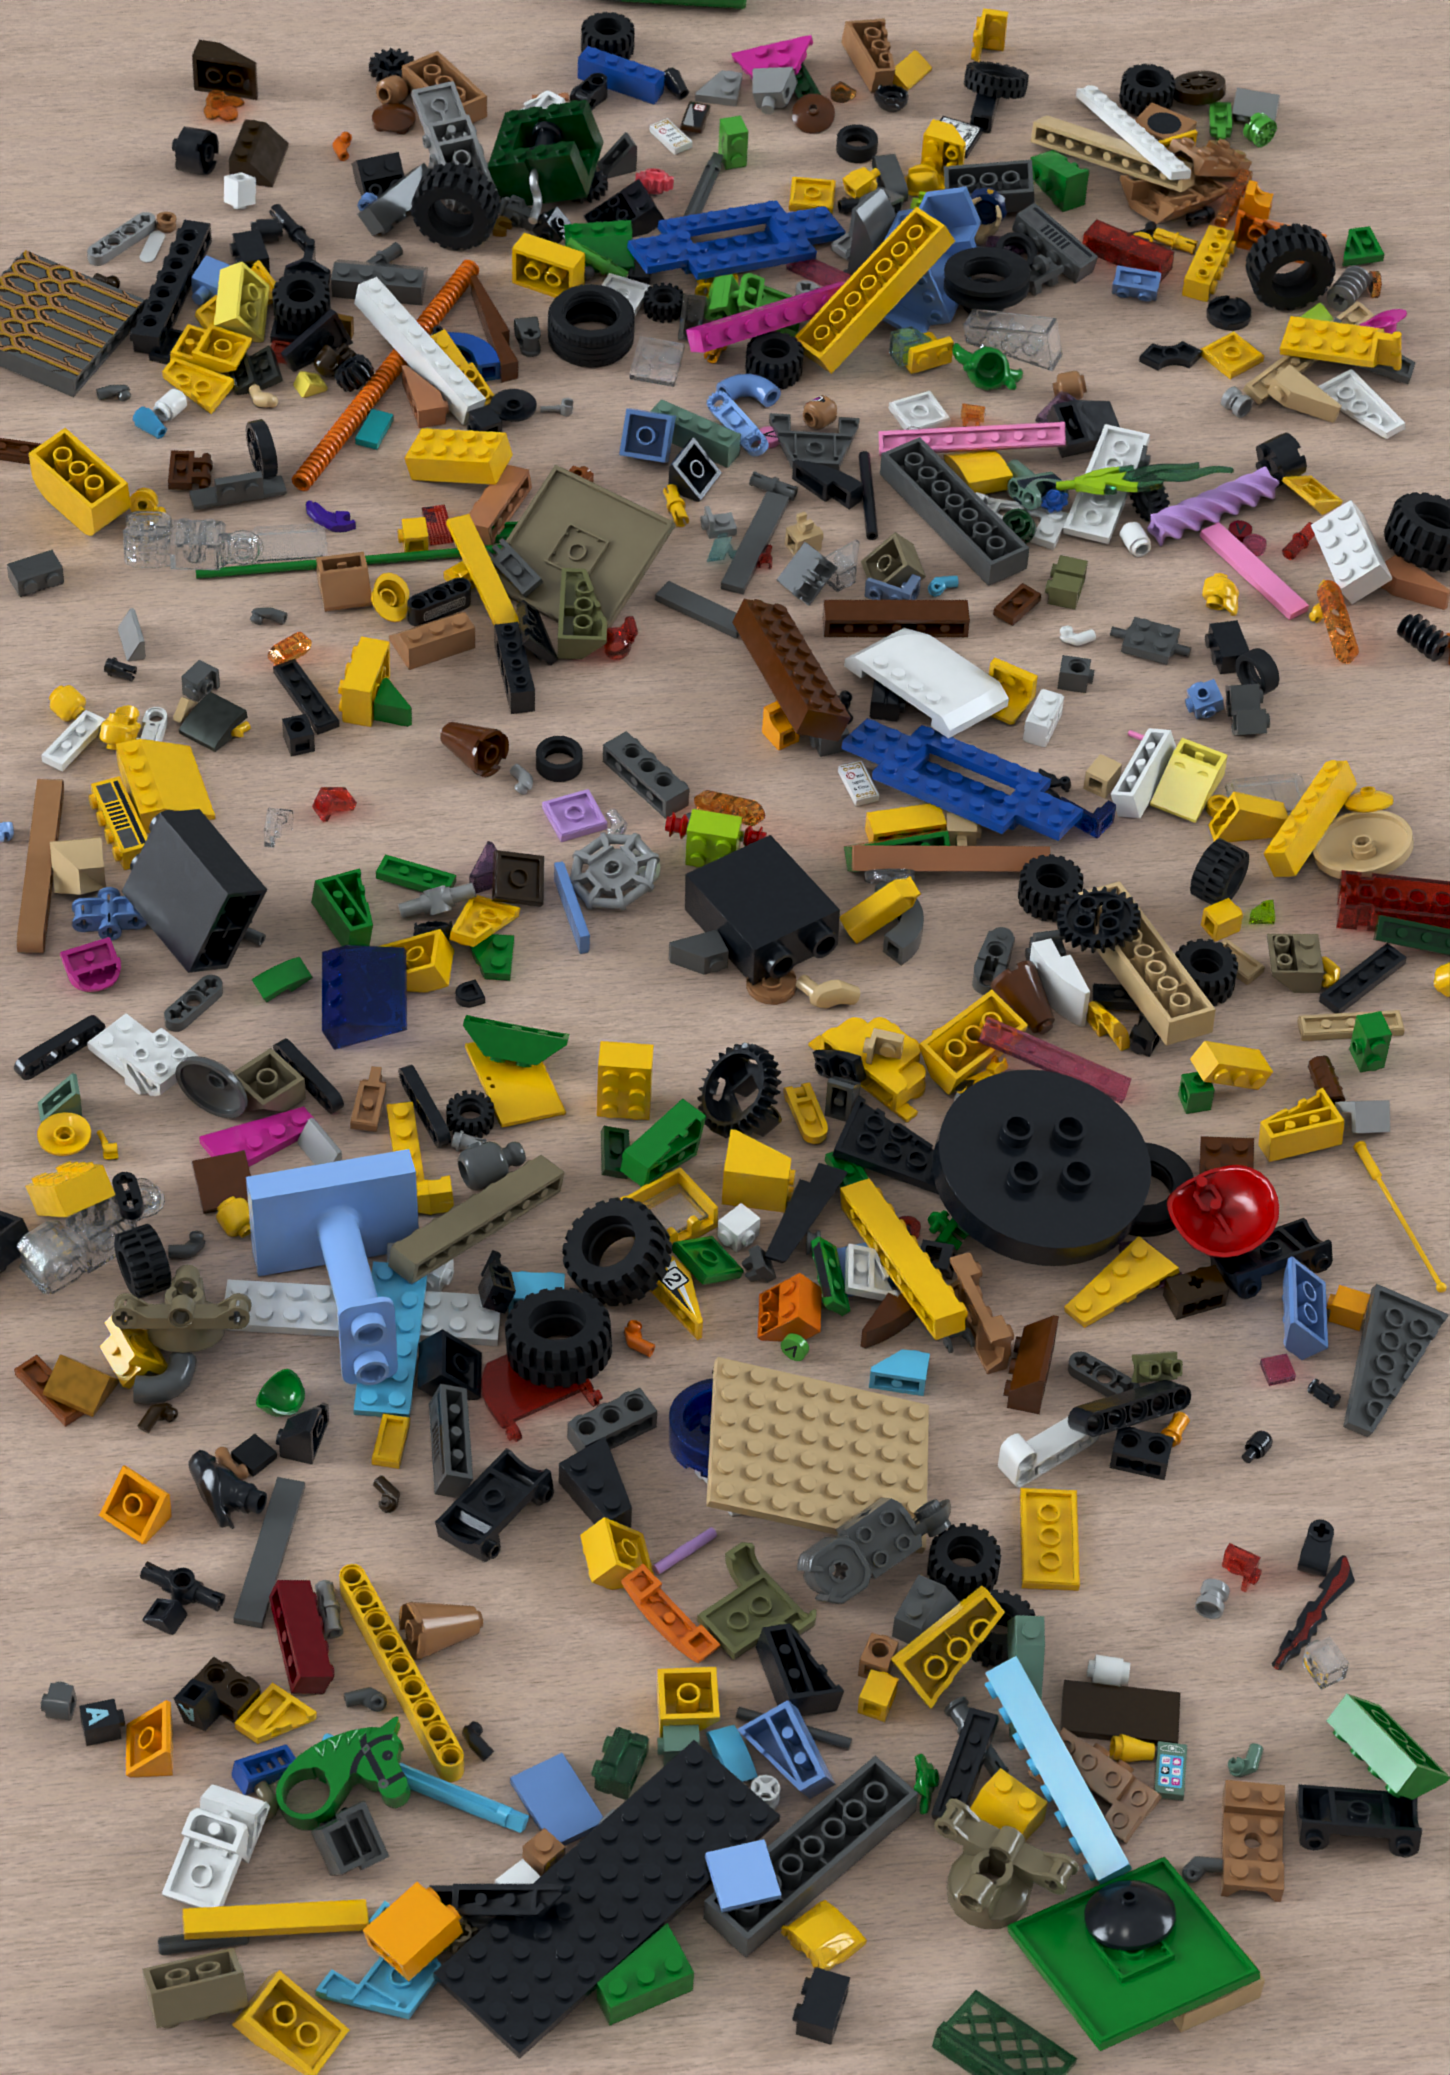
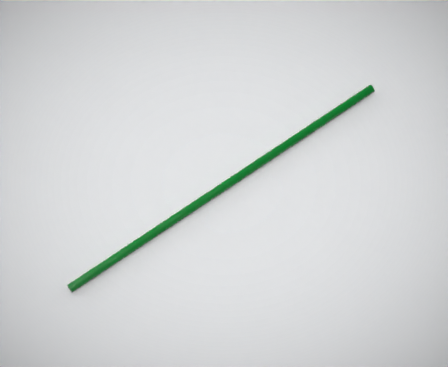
M494 545L485 546L487 551L491 552L493 555L496 554L495 551L492 549V546ZM458 548L365 555L367 565L461 557ZM316 559L196 569V579L317 569Z

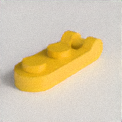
M803 1083L801 1087L793 1088V1086L784 1087L785 1101L789 1104L802 1138L811 1144L823 1142L828 1135V1125L811 1083Z

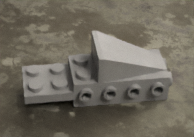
M454 81L412 90L411 96L425 132L422 136L425 149L428 148L430 153L428 169L434 168V166L439 164L445 166L446 163L454 162V165L462 163L466 164L468 168L474 167L478 169L477 172L480 174L484 173L488 177V181H492L494 184L487 168L488 163H486L483 147L479 144L476 128L472 124L470 116L465 113ZM444 199L445 205L449 206L451 211L456 213L470 211L458 201Z

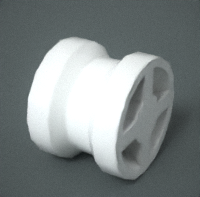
M761 1775L755 1778L751 1784V1790L775 1810L780 1800L779 1782L769 1775ZM762 1795H768L769 1798H767V1797L764 1798V1797H761V1796H762Z

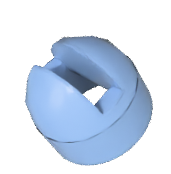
M2 822L0 823V842H4L5 837L7 841H10L14 836L13 823Z

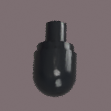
M1263 1430L1256 1431L1247 1440L1245 1445L1246 1451L1242 1455L1244 1462L1251 1463L1254 1458L1259 1459L1269 1451L1273 1440L1268 1432Z

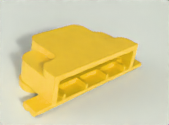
M852 1017L838 1027L828 1029L821 1036L819 1035L809 1042L808 1046L813 1050H838L861 1056L867 1079L861 1082V1087L904 1121L909 1122L912 1118L916 1117L918 1111L906 1102L910 1099H917L924 1094L926 1070L920 1064L921 1051L918 1041L900 1030L895 1023H891L883 1017H876L868 1023L861 1018ZM874 1028L903 1034L904 1045L901 1059L874 1054L872 1064L866 1063L867 1053H863L866 1037L871 1038Z

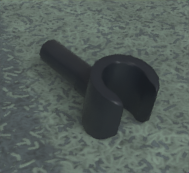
M1153 221L1147 222L1145 229L1128 232L1126 236L1131 238L1134 233L1145 232L1153 238L1157 224Z

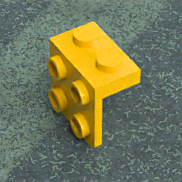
M926 332L895 341L892 344V349L908 371L914 374L951 363L954 341L950 336L937 339L932 332Z
M994 657L990 662L989 675L1000 682L1009 701L1007 707L994 713L991 717L1012 725L1034 699L1038 675Z

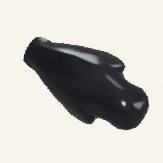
M198 1450L192 1455L188 1462L190 1473L197 1485L201 1498L210 1508L221 1528L229 1526L231 1529H234L230 1516L233 1511H241L243 1514H249L250 1512L260 1514L263 1511L267 1502L266 1492L258 1490L253 1483L240 1480L229 1468L216 1463V1457L208 1452Z

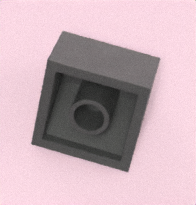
M918 1575L894 1617L892 1637L908 1644L911 1643L960 1602L945 1585Z

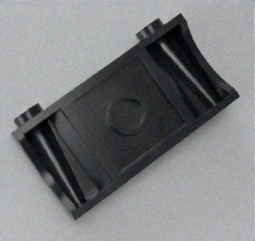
M1301 1218L1276 1227L1265 1242L1250 1252L1228 1258L1210 1257L1211 1266L1216 1265L1227 1287L1240 1298L1248 1299L1260 1292L1262 1288L1261 1276L1270 1275L1275 1271L1286 1268L1289 1257L1293 1256L1299 1262H1303L1313 1273L1326 1271L1333 1262L1332 1242L1329 1239L1325 1241L1318 1239L1311 1230L1307 1220Z
M506 1448L435 1521L438 1537L480 1561L487 1562L490 1559L496 1558L501 1549L499 1533L530 1501L540 1506L552 1499L554 1488L551 1471L548 1469L537 1470L529 1467L510 1449Z
M1298 1784L1296 1813L1300 1845L1313 1851L1324 1849L1329 1844L1331 1834L1388 1838L1389 1850L1392 1854L1403 1858L1414 1856L1419 1851L1422 1836V1827H1419L1417 1815L1418 1797L1415 1799L1403 1796L1397 1798L1388 1791Z

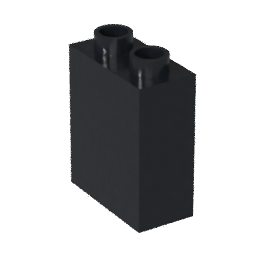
M200 809L183 811L164 810L152 819L149 825L150 834L141 852L132 860L130 864L131 873L121 892L188 973L228 968L268 889Z
M771 835L685 874L686 912L704 932L718 930L729 951L728 958L746 978L748 977V981L752 985L761 982L764 977L765 979L784 977L795 965L813 956L823 958L829 955L838 945L840 909Z

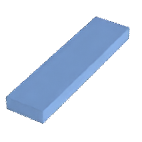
M563 861L554 863V882L580 954L588 953L590 948L588 928L565 863Z

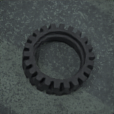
M974 61L967 64L963 85L975 93L987 94L990 97L1020 99L1026 95L1029 74L1016 67H1009L1006 64Z

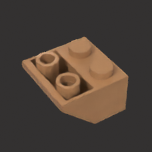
M364 551L316 557L317 581L325 611L373 605Z

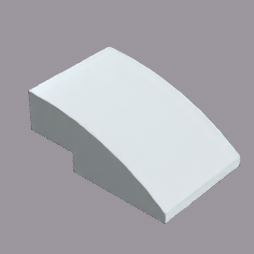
M1051 938L1032 943L1030 961H1033L1037 968L1050 1007L1079 1027L1085 1026L1090 990L1072 956L1066 955L1061 957Z

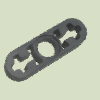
M216 975L204 976L169 1006L164 1012L166 1028L173 1032L182 1031L223 995V982L221 978ZM190 1000L201 1002L198 1006L194 1007L187 1005V1002Z
M1075 1352L1069 1358V1374L1106 1397L1140 1387L1139 1383L1132 1382V1378L1086 1352ZM1099 1375H1107L1112 1381L1101 1383L1097 1380V1377Z

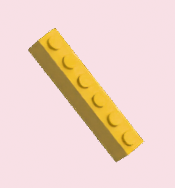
M1330 760L1325 762L1263 854L1274 877L1297 875L1357 786L1348 761Z

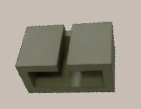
M1060 555L1058 563H1053L1050 573L1052 580H1047L1045 593L1049 594L1048 604L1076 610L1086 579L1088 561Z

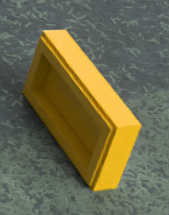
M389 1414L382 1415L371 1459L372 1465L400 1468L411 1424L409 1417Z

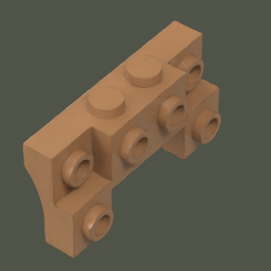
M1063 1727L1059 1735L1089 1790L1111 1805V1808L1104 1816L1115 1836L1127 1844L1139 1825L1161 1800V1795L1137 1779L1132 1774L1134 1769L1121 1759L1117 1763L1108 1757L1110 1752L1100 1744L1095 1743L1094 1746H1091ZM1029 1770L1027 1774L1043 1785L1045 1784L1040 1774L1034 1777L1032 1771Z

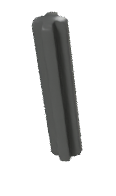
M184 1934L161 1936L158 1938V1949L161 1955L245 1945L249 1943V1937L184 1940Z

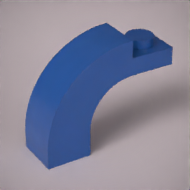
M447 332L467 363L473 362L485 382L500 379V360L496 351L489 343L471 334Z

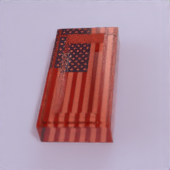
M445 504L422 507V517L426 519L430 545L454 543L446 525L449 517Z

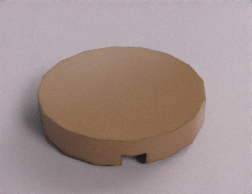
M791 970L787 975L778 979L772 977L765 979L764 977L761 982L752 985L747 977L746 988L749 995L758 1002L771 1005L785 1003L797 991L796 975Z

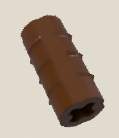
M1326 1055L1312 1058L1309 1061L1308 1069L1311 1074L1310 1078L1315 1085L1314 1088L1316 1090L1323 1088L1334 1105L1335 1102L1345 1101L1343 1088L1340 1086L1339 1078L1336 1076L1335 1068L1332 1066L1330 1058Z

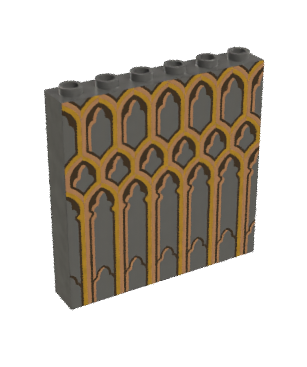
M25 250L19 257L15 258L13 264L0 277V366L74 397L128 336L131 329L136 326L137 316L143 311L144 299Z

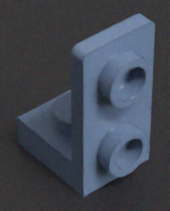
M912 574L908 582H903L901 588L868 577L865 583L864 596L871 600H916L920 593L921 577Z

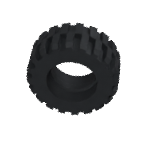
M454 162L446 163L445 166L443 164L436 165L425 172L411 202V215L414 217L415 225L420 227L419 231L424 236L427 235L429 241L432 243L437 242L443 248L451 247L452 250H460V248L468 250L472 249V246L477 247L490 237L498 218L501 204L499 202V193L495 191L496 187L492 181H488V177L484 173L480 174L477 172L478 169L474 167L468 168L466 164L459 163L454 165ZM451 199L465 205L471 213L460 214L451 211L441 200Z
M1292 223V226H1287V224L1280 225L1278 229L1273 228L1269 230L1265 236L1261 235L1258 238V242L1254 243L1250 248L1245 265L1250 284L1257 299L1264 303V305L1270 308L1275 307L1277 310H1283L1284 308L1295 310L1296 307L1303 308L1310 302H1316L1320 295L1323 296L1327 292V286H1331L1336 273L1335 261L1325 236L1319 230L1312 229L1311 226L1305 224L1301 226L1298 223ZM1305 261L1294 271L1276 273L1288 263Z
M1418 492L1407 493L1397 499L1384 529L1385 541L1390 550H1394V554L1398 557L1401 556L1408 563L1415 564L1416 567L1427 568L1433 572L1435 570L1443 573L1450 571V499H1444L1439 495H1430L1425 492L1422 494Z
M619 1197L610 1198L609 1202L605 1203L602 1200L595 1203L596 1206L592 1209L588 1207L583 1211L584 1215L580 1219L576 1218L572 1223L574 1227L572 1230H568L565 1237L567 1243L563 1244V1264L567 1269L568 1275L582 1292L585 1291L591 1294L593 1299L597 1298L603 1305L619 1306V1303H622L624 1306L632 1304L634 1299H638V1301L643 1299L649 1290L653 1292L658 1287L656 1283L664 1279L667 1273L665 1268L669 1267L672 1258L669 1254L672 1253V1243L669 1241L670 1236L667 1230L645 1204L640 1201H634L631 1198H623L622 1201ZM635 1237L634 1245L624 1259L614 1265L600 1267L601 1258L610 1245L622 1238Z
M555 1287V1290L542 1289L537 1294L531 1293L527 1295L524 1301L520 1300L517 1302L514 1309L512 1308L507 1315L505 1337L508 1361L511 1368L526 1381L531 1380V1383L540 1386L542 1384L546 1385L547 1388L554 1389L555 1386L569 1388L572 1384L577 1383V1385H581L586 1382V1379L596 1377L599 1371L606 1367L611 1358L612 1334L609 1312L597 1298L593 1299V1296L585 1291L580 1293L578 1289L570 1288L569 1290H564L563 1287ZM553 1336H571L559 1340L546 1339Z

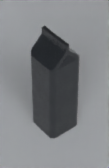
M977 92L970 124L982 127L983 133H990L999 98H996V96L990 97L987 94L982 95Z

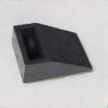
M640 179L584 215L588 223L631 220L632 237L650 233L658 227V221L665 220Z
M1071 400L1054 404L1046 417L1048 423L1065 422L1066 447H1058L1062 458L1094 451L1105 424L1120 427L1110 401Z

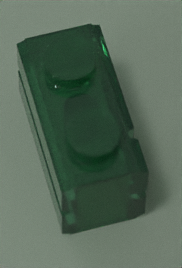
M617 1727L612 1737L609 1735L606 1737L602 1752L605 1754L602 1761L598 1759L595 1761L591 1776L595 1777L594 1788L597 1791L606 1794L611 1793L613 1796L624 1800L629 1798L649 1752L650 1739L648 1736L636 1732L632 1733L630 1730Z

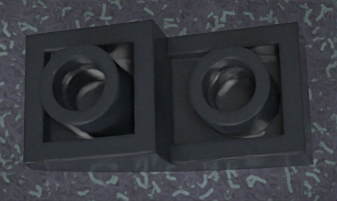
M815 1050L813 1052L814 1066L819 1075L828 1079L834 1076L845 1077L859 1083L867 1079L861 1056L838 1050Z

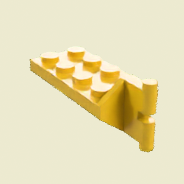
M1290 316L1280 346V355L1371 368L1377 365L1392 366L1394 370H1400L1402 368V334L1398 331L1393 334L1384 333V329Z

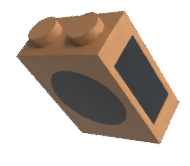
M1152 102L1135 120L1150 135L1154 136L1157 141L1196 130L1197 121Z

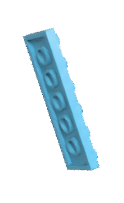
M373 1261L372 1278L377 1296L390 1298L395 1308L398 1370L393 1376L375 1385L358 1383L353 1411L354 1415L382 1417L383 1414L410 1418L428 1275L410 1284L388 1266V1262Z

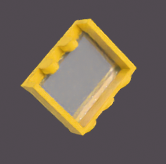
M681 1167L620 1198L621 1201L623 1198H631L634 1201H640L645 1204L667 1230L670 1236L669 1241L672 1245L677 1241L699 1238L718 1227L717 1205Z

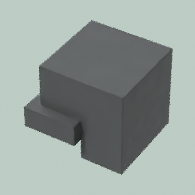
M365 1801L335 1814L336 1819L311 1830L330 1875H342L356 1867L363 1870L389 1857Z

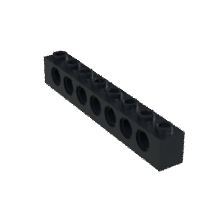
M184 220L181 228L177 229L176 239L174 242H171L168 256L164 257L162 270L158 271L155 285L152 284L150 288V296L148 299H145L143 311L137 316V324L130 331V341L133 342L135 352L150 354L153 350L158 354L162 353L170 335V330L167 332V327L173 329L192 287V275L206 256L212 243L211 223Z

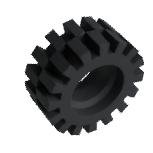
M661 282L660 286L656 283L653 284V288L649 286L648 291H645L644 313L647 314L649 319L653 317L655 322L660 319V323H664V320L670 323L672 319L676 321L679 317L683 316L685 294H683L682 289L679 290V286L675 285L672 287V283H668V286H666L665 282Z
M1152 475L1135 481L1138 482V492H1130L1132 494L1130 500L1134 502L1132 506L1136 507L1135 512L1137 514L1140 513L1141 519L1151 521V514L1158 513L1164 508L1169 507L1168 493H1165V486H1161L1162 482L1157 480L1156 476L1152 477Z
M467 1090L462 1091V1096L456 1093L454 1099L450 1098L449 1104L446 1106V1122L449 1131L453 1130V1135L455 1132L460 1133L462 1130L464 1134L477 1136L478 1138H483V1133L487 1136L490 1133V1129L492 1130L494 1127V1104L491 1102V1098L489 1096L485 1098V1093L482 1092L476 1095V1090H471V1094H467ZM465 1112H476L480 1114V1116L473 1119H467L462 1117L461 1114Z

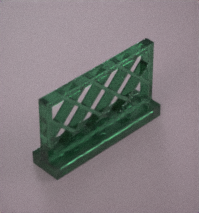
M977 1990L970 1995L947 2022L943 2021L936 2030L932 2048L972 2075H1066L1077 2061L1075 2056ZM978 2003L987 2009L988 2015H973L971 2007ZM1006 2022L1012 2026L1013 2032L998 2033L996 2023ZM990 2023L992 2033L977 2034L975 2024ZM956 2024H969L971 2034H962L953 2027ZM1031 2039L1037 2043L1038 2049L1024 2050L1021 2040ZM1015 2040L1017 2050L1002 2051L1000 2041ZM994 2041L996 2051H987L980 2046L979 2042ZM1041 2057L1043 2068H1028L1026 2058ZM1047 2057H1057L1065 2062L1062 2067H1049ZM1019 2058L1022 2069H1013L1005 2063L1004 2059Z

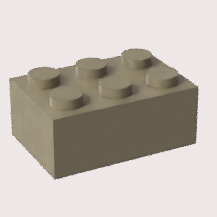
M234 1947L142 1969L148 2004L157 2028H173L181 2022L189 2020L202 2021L208 2019L211 2015L223 2012L227 2014L236 2013L241 2008L249 2006L243 1970Z

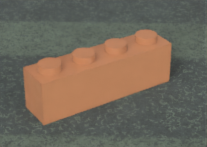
M507 465L497 484H489L484 489L480 499L474 503L473 509L469 514L484 545H493L496 536L504 529L505 522H509L532 489L529 469Z

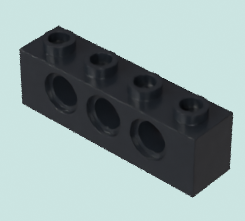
M519 623L495 624L494 646L510 713L535 711V688L525 647L522 645Z

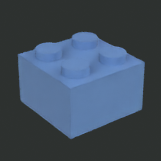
M626 408L619 455L663 463L669 462L676 416Z

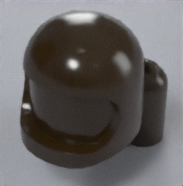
M344 342L336 351L326 344L315 357L314 368L320 375L332 377L338 366L342 365L350 357L355 356L356 353Z

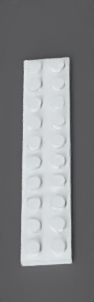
M227 1280L225 1299L233 1294H245L250 1298L252 1306L249 1312L250 1320L246 1327L225 1330L339 1337L338 1308L331 1285ZM426 1291L419 1342L443 1329L468 1345L498 1346L501 1313L483 1308L479 1294Z

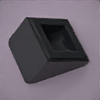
M157 1598L142 1620L156 1629L174 1635L187 1617V1612L178 1600Z

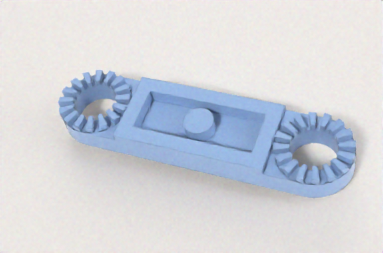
M724 391L712 393V396H709V399H707V406L724 427L741 434L740 445L749 455L760 456L768 449V441L758 427ZM718 400H724L723 405H720L721 407H714ZM755 441H761L760 446H757L758 448H751Z

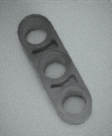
M896 155L873 156L872 169L877 168L881 174L876 178L878 187H883L905 196L903 202L907 201L908 188Z

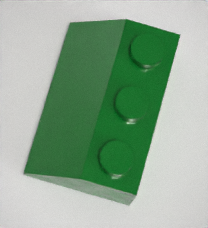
M631 220L564 225L565 246L571 237L602 257L612 259L613 263L627 271L630 268H634V256L627 248L628 241L633 240ZM593 267L594 270H595V273L601 272V271H599L598 269H596L595 267Z

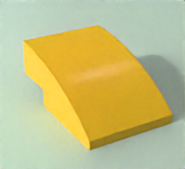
M187 324L171 351L170 361L173 357L217 373L235 371L250 347L253 338L209 324L206 330Z
M996 450L944 454L946 464L975 493L987 494L1008 490V481L1013 478V474Z

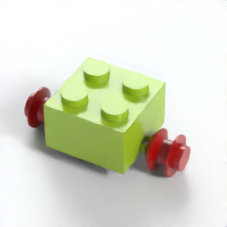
M692 809L690 820L686 814L682 818H676L675 812H673L672 817L667 816L665 831L669 832V837L673 833H679L680 839H682L687 834L685 865L702 867L739 850L741 842H743L744 846H747L767 837V832H763L762 826L759 831H755L752 825H749L744 833L742 831V817L697 809Z

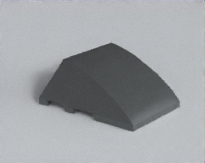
M880 187L876 188L852 209L849 236L852 237L851 247L846 251L849 263L848 269H844L843 277H851L883 243L896 217L886 193Z

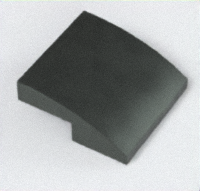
M270 345L251 356L246 352L237 369L229 372L230 378L234 379L235 386L233 388L237 395L249 394V387L254 384L259 385L260 389L264 390L283 381L274 350Z
M210 692L188 714L179 728V733L216 752L232 739L231 731L248 718L247 711Z

